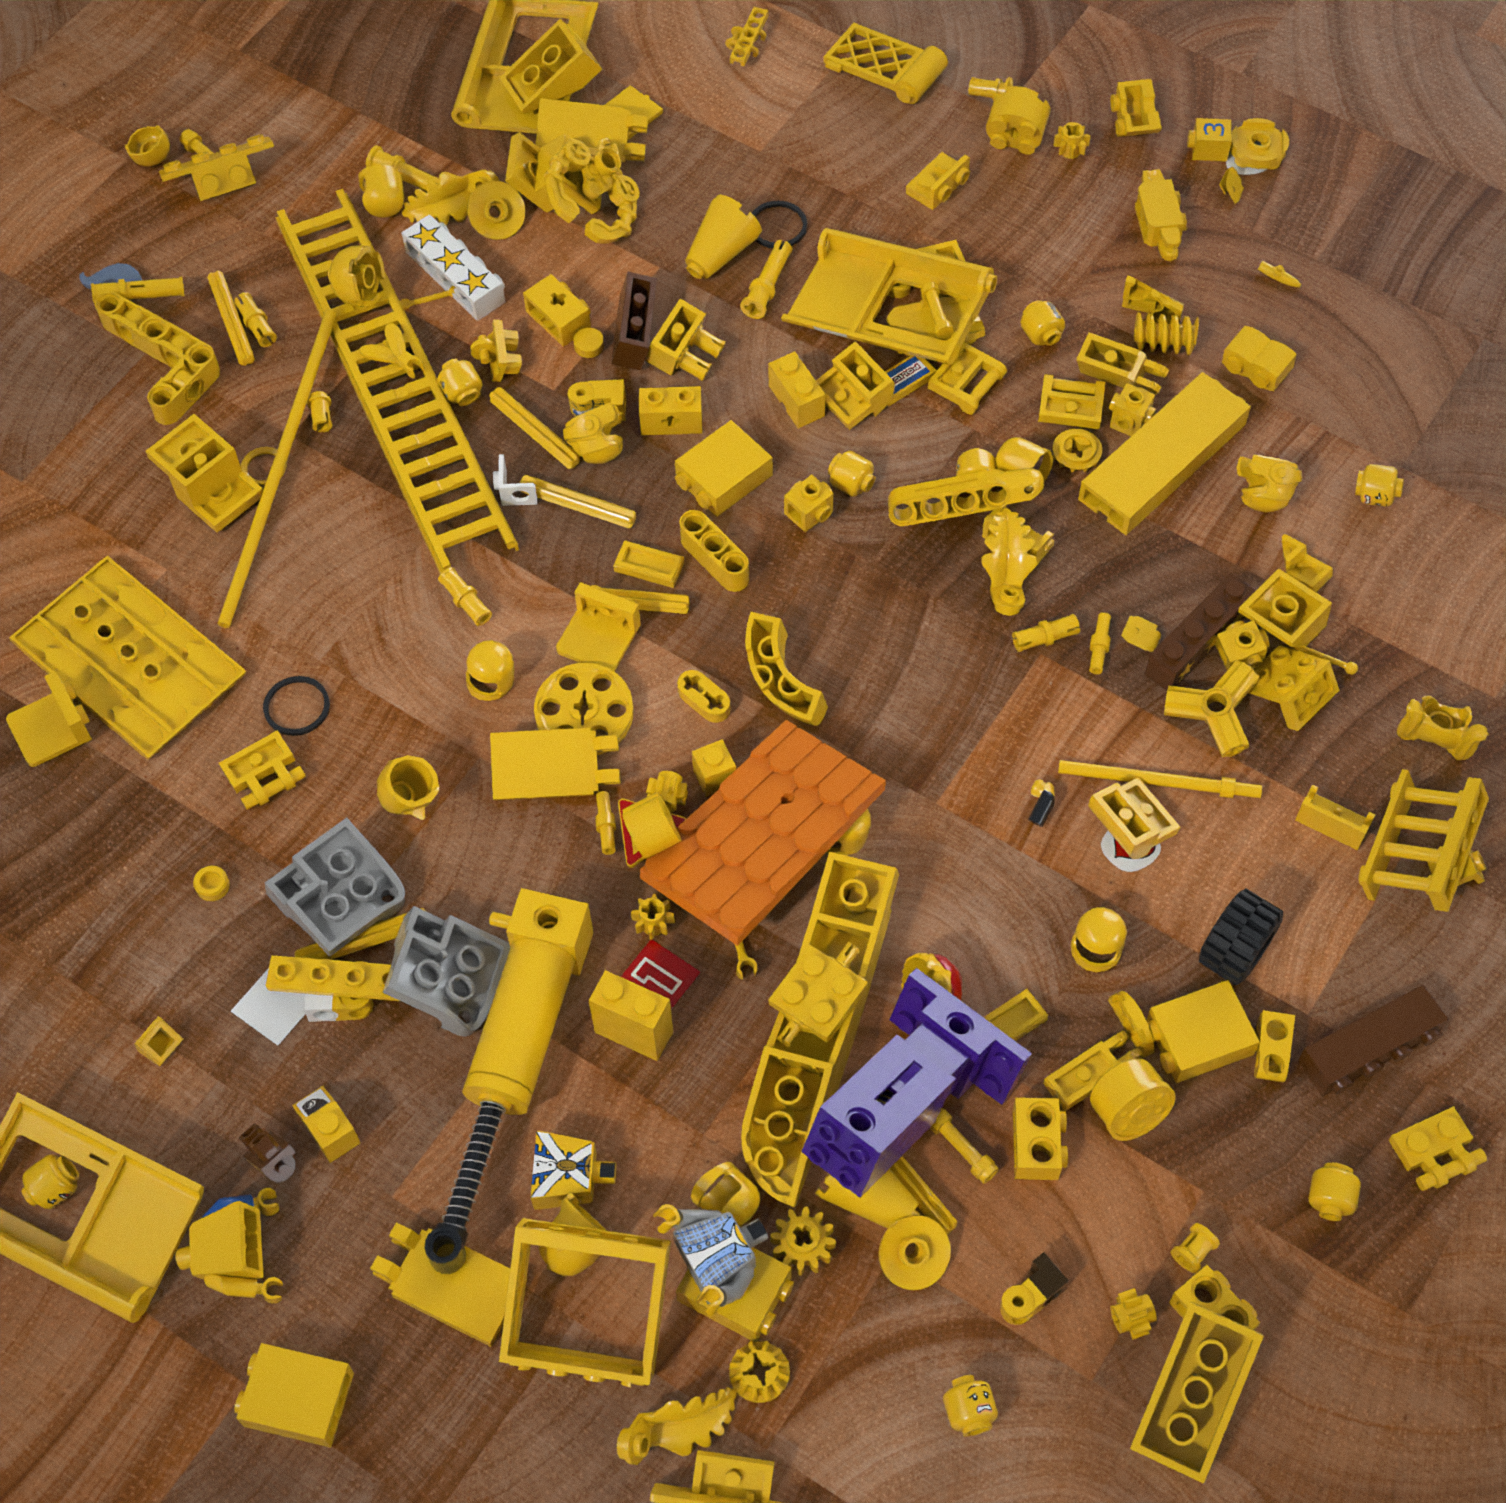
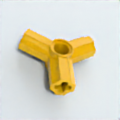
M1236 660L1216 685L1208 690L1168 685L1164 715L1205 721L1209 726L1222 758L1240 754L1249 748V743L1234 709L1257 683L1259 676L1249 665ZM1213 702H1220L1225 708L1222 711L1213 712L1208 708V705Z

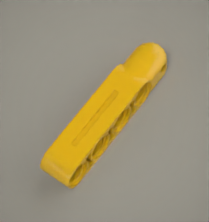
M1023 468L1007 472L993 469L893 489L888 496L889 518L895 525L909 526L1000 509L1007 504L1029 501L1035 498L1044 488L1043 476L1039 470L1034 468ZM995 486L1003 487V489L998 492L990 491V489ZM1030 486L1033 487V491L1031 493H1027L1024 491L1025 488H1028ZM963 492L971 493V495L966 498H961L958 496L960 493ZM931 498L940 499L937 503L927 502ZM899 504L909 505L906 509L896 508Z

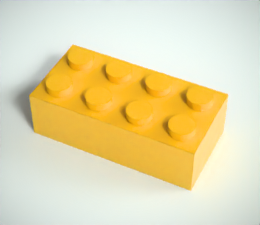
M1190 1302L1130 1449L1204 1484L1264 1334L1194 1302Z

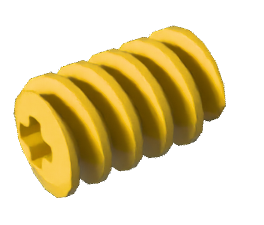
M1137 312L1133 341L1137 343L1138 350L1142 351L1145 343H1149L1150 352H1154L1157 345L1161 344L1163 353H1166L1169 346L1173 345L1175 354H1178L1181 347L1185 346L1187 355H1191L1196 346L1199 317L1195 319L1193 325L1189 316H1185L1181 324H1179L1177 315H1172L1169 323H1167L1165 314H1160L1155 322L1152 313H1148L1143 321L1141 313Z

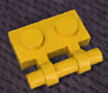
M278 730L219 762L221 770L236 793L248 787L251 790L250 794L241 798L246 810L257 804L262 806L268 803V798L284 789L286 791L296 787V782L306 777L300 766L289 772L287 771L285 766L294 762L295 758ZM274 772L277 774L278 778L261 787L258 781Z
M1454 1106L1395 1133L1389 1138L1390 1144L1407 1171L1421 1166L1425 1174L1417 1177L1416 1183L1422 1191L1433 1186L1438 1189L1448 1184V1179L1461 1173L1463 1175L1470 1174L1477 1170L1478 1165L1487 1161V1156L1481 1148L1470 1153L1464 1149L1463 1146L1470 1143L1474 1137ZM1449 1153L1453 1160L1443 1166L1435 1161L1436 1158Z

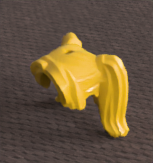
M1423 696L1421 704L1419 701L1411 699L1406 708L1407 713L1397 727V735L1401 739L1413 741L1420 739L1435 743L1446 748L1456 760L1469 759L1477 750L1479 743L1486 740L1487 736H1489L1486 726L1475 724L1468 728L1473 717L1469 706L1463 708L1448 707L1439 704L1432 696Z

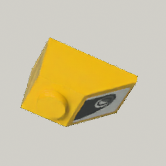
M321 1086L292 1105L329 1163H332L361 1144L352 1124L324 1086Z

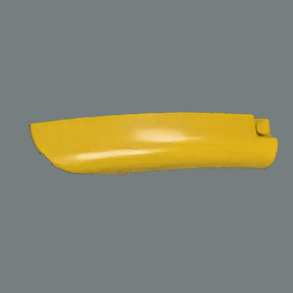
M830 851L798 959L809 945H812L827 956L837 958L846 944L850 942L853 946L858 947L860 952L850 963L849 968L852 972L868 981L869 988L828 1043L813 1033L801 1030L792 1041L790 1047L784 1043L782 1044L777 1037L789 1021L784 1014L778 1013L767 1045L763 1049L744 1115L741 1133L743 1155L756 1182L776 1200L794 1208L812 1164L809 1157L801 1151L819 1108L839 1088L875 973L892 912L890 908L899 878V872L895 867Z

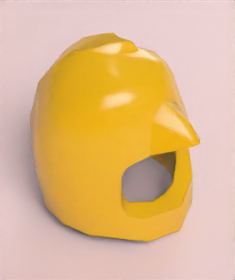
M407 755L388 761L377 778V796L381 806L389 813L397 815L409 814L424 820L425 806H428L439 792L438 777L435 770L426 760L415 756Z
M571 1192L562 1200L559 1214L552 1222L606 1230L591 1214L579 1205V1199ZM538 1246L539 1254L547 1264V1269L562 1276H575L591 1266L600 1256L591 1253Z

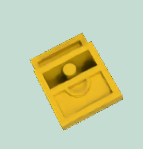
M518 132L511 137L505 181L532 203L548 213L553 210V207L549 200L546 181L543 176L551 167L549 165L550 158L559 153V150L571 138L564 133L539 148ZM568 170L565 174H560L564 178L563 190L566 195L591 214L600 210L602 195L595 200H591L584 195L581 171L571 172Z
M195 414L146 450L148 458L169 476L177 498L216 533L225 528L261 498L263 488L242 471L235 449Z

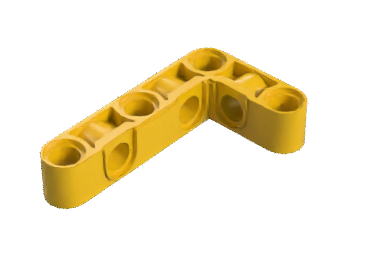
M105 292L96 298L94 305L102 325L107 331L172 368L164 378L161 377L150 389L147 399L158 423L170 425L177 422L220 376L221 370L213 348L187 331L117 293Z

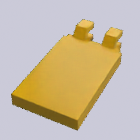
M540 98L535 145L541 148L564 133L571 139H578L587 147L596 148L599 140L609 138L610 144L604 147L611 148V144L616 143L621 162H625V160L644 162L646 144L627 143L628 132L647 133L648 116L630 115V111L626 110V107Z
M591 728L490 733L494 801L593 796L594 791H599L598 785L621 784L619 769L598 770L597 752L619 751V738L617 735L596 737V731H591Z
M396 1222L389 1234V1237L392 1238L391 1242L409 1251L401 1267L377 1255L370 1267L371 1271H373L372 1274L390 1284L389 1289L393 1291V1298L492 1347L504 1324L510 1268L464 1246L466 1261L457 1272L442 1274L431 1266L424 1248L425 1240L433 1230L430 1228L427 1231L422 1229L418 1235L412 1229ZM451 1244L442 1245L437 1251V1256H449L455 1246Z

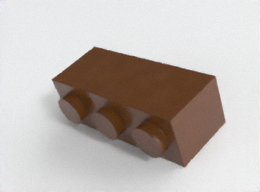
M627 272L619 296L611 364L641 371L650 346L657 278Z

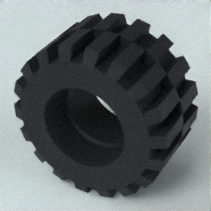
M1247 888L1240 891L1225 908L1200 950L1199 963L1224 979L1229 980L1235 986L1243 982L1254 969L1277 933L1283 920V911Z

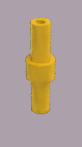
M1108 613L1098 614L1096 631L1091 636L1090 650L1092 651L1089 671L1092 674L1102 673L1105 654L1109 652L1111 638L1108 633L1111 615Z
M601 791L596 794L598 814L595 816L596 831L600 833L602 853L611 855L616 851L614 841L616 819L615 814L611 812L609 793Z

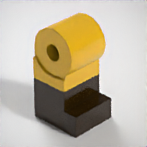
M1044 1252L1032 1261L1031 1271L1034 1274L1021 1285L1011 1286L1003 1293L1000 1312L1004 1320L1010 1324L1022 1325L1067 1289L1069 1280Z

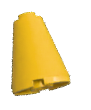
M721 194L711 201L685 259L686 269L693 277L708 279L753 243L761 234L762 228L756 217L751 212L746 216L739 210L742 204Z
M890 1168L861 1198L843 1187L829 1173L824 1182L828 1185L827 1189L823 1190L819 1187L815 1192L819 1198L887 1229L903 1217L920 1215L915 1210L919 1204L918 1201Z

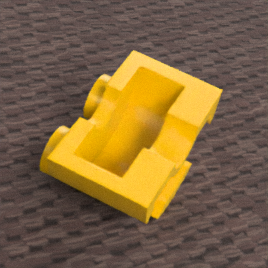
M1152 79L1117 83L1116 94H1112L1110 98L1112 112H1117L1115 122L1117 137L1160 133L1162 127L1159 113L1155 110V93Z

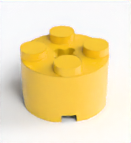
M1020 86L1007 87L1005 92L1000 94L999 91L996 93L986 124V132L991 139L990 144L996 149L1011 147L1018 149L1023 154L1029 155L1034 153L1035 148L1042 141L1050 114V105L1046 99L1043 103L1038 99L1039 93Z

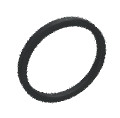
M766 202L752 212L755 217L763 210L771 207H785L796 212L802 220L803 227L795 238L787 241L791 246L798 243L806 233L807 219L804 212L790 202ZM761 237L755 240L760 245L772 249L775 242L766 241Z
M294 676L279 681L268 691L263 703V712L268 724L274 730H278L279 733L291 736L303 735L315 730L326 719L330 708L329 696L323 685L305 676ZM292 683L313 685L320 690L324 697V708L321 715L312 724L300 729L283 728L277 725L269 715V704L274 694L282 687Z

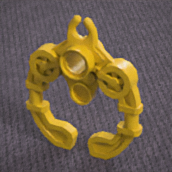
M604 138L599 140L596 148L587 147L578 139H570L559 150V153L550 158L549 165L551 167L543 176L553 209L567 223L573 221L580 213V208L576 202L564 193V178L560 174H565L568 170L571 172L581 171L584 195L591 200H595L604 192H608L610 200L619 207L617 215L621 217L620 220H615L612 226L607 225L600 219L592 218L585 225V236L599 244H609L621 237H628L632 232L631 223L637 218L639 188L632 178L623 175L620 169L621 159L617 144H611V148L604 147L610 144V139Z

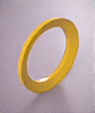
M259 447L250 451L242 460V471L258 485H265L267 480H256L249 475L248 465L257 456L264 454L275 456L277 449L273 447ZM286 462V465H285V468H284V471H283L282 476L284 475V473H285V471H286L287 462Z

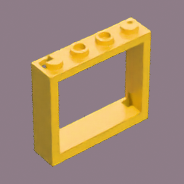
M522 1218L515 1228L499 1362L518 1366V1370L522 1371L530 1370L531 1367L546 1369V1372L553 1376H567L569 1373L584 1375L583 1378L591 1382H604L606 1379L621 1381L623 1386L630 1388L632 1384L640 1386L650 1385L655 1373L671 1240ZM531 1245L655 1263L643 1361L519 1342Z

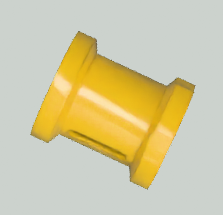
M1195 1223L1190 1227L1191 1233L1180 1246H1174L1171 1250V1255L1175 1261L1192 1273H1198L1203 1259L1211 1250L1217 1249L1220 1245L1218 1238L1207 1227Z

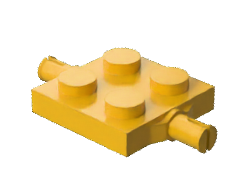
M848 942L837 958L827 956L812 945L807 947L768 999L769 1005L784 1014L789 1021L777 1037L782 1044L784 1043L790 1047L792 1041L801 1030L813 1033L827 1043L830 1041L869 988L868 981L852 972L849 968L850 963L860 952L858 947Z

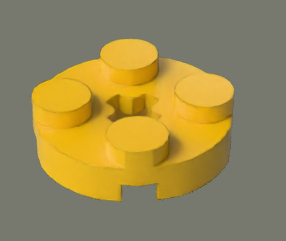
M1252 118L1243 121L1242 126L1238 128L1236 126L1232 131L1230 152L1235 157V164L1241 168L1277 169L1288 150L1289 138L1284 130L1281 133L1275 128L1276 123L1267 119ZM1255 141L1261 142L1262 146L1256 145Z

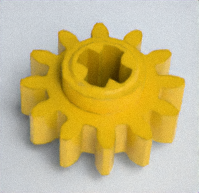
M806 1206L802 1210V1216L799 1217L796 1216L792 1209H789L788 1222L776 1219V1228L781 1233L774 1232L770 1234V1242L778 1245L773 1249V1257L781 1258L784 1256V1264L790 1267L792 1264L797 1265L799 1276H802L804 1266L808 1265L814 1273H818V1260L824 1263H830L831 1255L825 1249L832 1250L836 1248V1240L828 1237L833 1233V1224L822 1226L823 1213L819 1212L814 1218L809 1217V1209ZM804 1235L810 1238L809 1245L805 1242L802 1246L797 1245V1237L803 1239Z

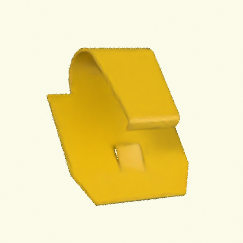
M1228 168L1219 186L1224 194L1228 191L1234 204H1236L1241 197L1244 187L1235 168Z
M1130 616L1121 634L1128 643L1152 652L1157 647L1162 635L1156 630L1158 625L1139 616Z

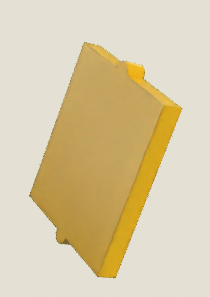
M631 85L605 104L608 106L626 107V110L630 111V115L648 116V124L663 113V108L650 100L649 95H643ZM628 132V140L637 133Z

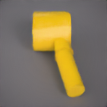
M742 941L738 946L735 945L739 960L736 967V975L741 980H743L742 966H751L754 976L757 974V963L754 959L748 957Z

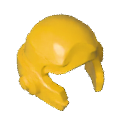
M610 403L577 415L565 424L563 429L564 440L572 446L579 456L583 457L586 463H607L620 455L623 450V438L616 434L610 435L613 427L621 424V415L623 413L619 412L616 405L612 406Z
M1253 455L1252 459L1246 457L1238 459L1236 467L1238 476L1246 478L1249 483L1248 488L1241 489L1243 493L1241 498L1245 505L1255 511L1264 513L1275 512L1288 505L1289 500L1294 495L1296 486L1302 481V470L1298 469L1297 464L1288 460L1261 455Z

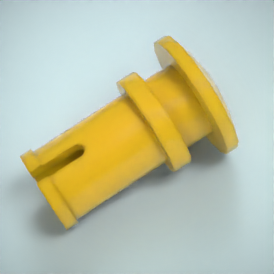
M972 77L968 93L970 96L988 97L994 101L996 93L1000 91L1001 94L1006 91L1007 87L1013 86V78L1008 77L1006 82H1003L1002 79L998 78L992 81Z

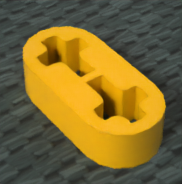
M688 670L679 676L677 681L678 694L686 704L709 722L718 723L728 718L731 705L730 698L725 691L697 670ZM696 683L698 684V691L694 688L686 689V684L692 686ZM710 702H712L715 705L721 703L722 708L719 709L715 707L711 710Z

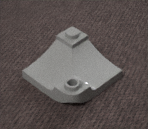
M345 818L292 856V863L265 882L266 894L287 918L290 917L306 931L329 957L376 922L389 919L405 903V889L397 874L348 818ZM386 895H390L394 898V900L391 902H384L382 898Z
M413 906L403 918L393 945L395 946L394 957L382 993L436 1017L442 1023L441 1028L463 1037L470 1036L483 1024L489 1013L510 951L509 942L452 915L443 920Z

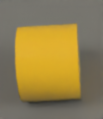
M655 792L622 810L623 820L628 832L645 860L681 842V837L671 813L659 792Z

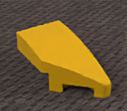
M1283 534L1281 537L1286 573L1317 592L1333 577V568L1308 555L1307 545Z

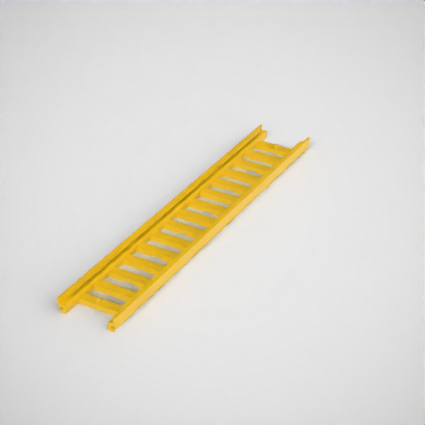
M343 189L336 191L342 208L291 225L284 209L277 211L278 216L275 217L277 225L321 319H323L326 310H333L337 314L330 339L439 573L441 574L444 570L451 567L444 551L445 548L496 529L499 530L507 548H515L518 551V543L449 401L438 384L437 377L385 270L384 280L379 279L382 291L377 292L382 294L375 305L359 307L346 303L331 309L327 300L337 296L331 284L320 287L317 279L328 276V270L333 260L311 266L307 258L359 241L360 245L371 246V250L375 252L348 194ZM348 220L352 226L348 230L302 246L298 240L299 237ZM389 304L393 311L343 330L340 329L337 323L338 321ZM389 323H393L396 326L400 325L405 347L410 346L414 354L413 356L420 357L423 361L425 371H422L424 378L407 383L403 387L371 396L368 387L406 374L407 372L399 366V363H392L361 374L357 365L371 360L365 358L360 353V349L351 352L347 343L385 330ZM384 340L382 343L376 344L389 347L387 340ZM413 367L414 370L421 369L420 367ZM431 391L435 398L433 401L382 419L378 411ZM440 413L443 414L446 420L445 423L429 428L422 433L413 434L394 442L389 434L391 431ZM453 436L457 443L456 446L405 465L400 458L401 454ZM463 458L468 466L467 469L451 474L447 478L435 480L416 488L410 479ZM476 482L480 492L425 511L422 501ZM487 505L491 513L488 517L440 535L436 534L432 526Z

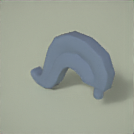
M122 263L107 266L90 277H86L84 273L79 274L80 281L88 289H91V283L118 282V279H124L125 282L142 280L135 268Z

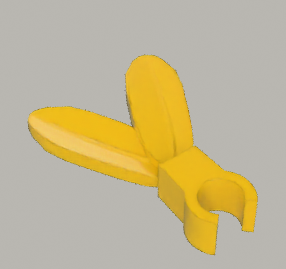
M393 323L387 324L384 331L389 347L375 344L360 347V353L367 359L386 363H399V366L407 372L410 378H415L413 367H420L422 371H425L422 359L406 351L402 333L399 327Z

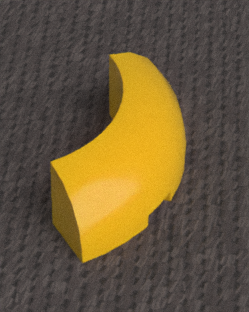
M750 612L745 634V647L750 670L758 686L772 703L792 718L812 726L819 725L828 709L822 691L806 686L787 670L785 664V645L788 634L781 618Z

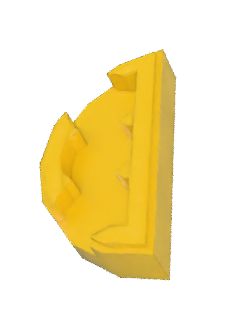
M1124 991L1111 995L1108 1001L1134 1046L1140 1049L1143 1053V1058L1153 1054L1154 1042L1152 1033L1135 1000Z

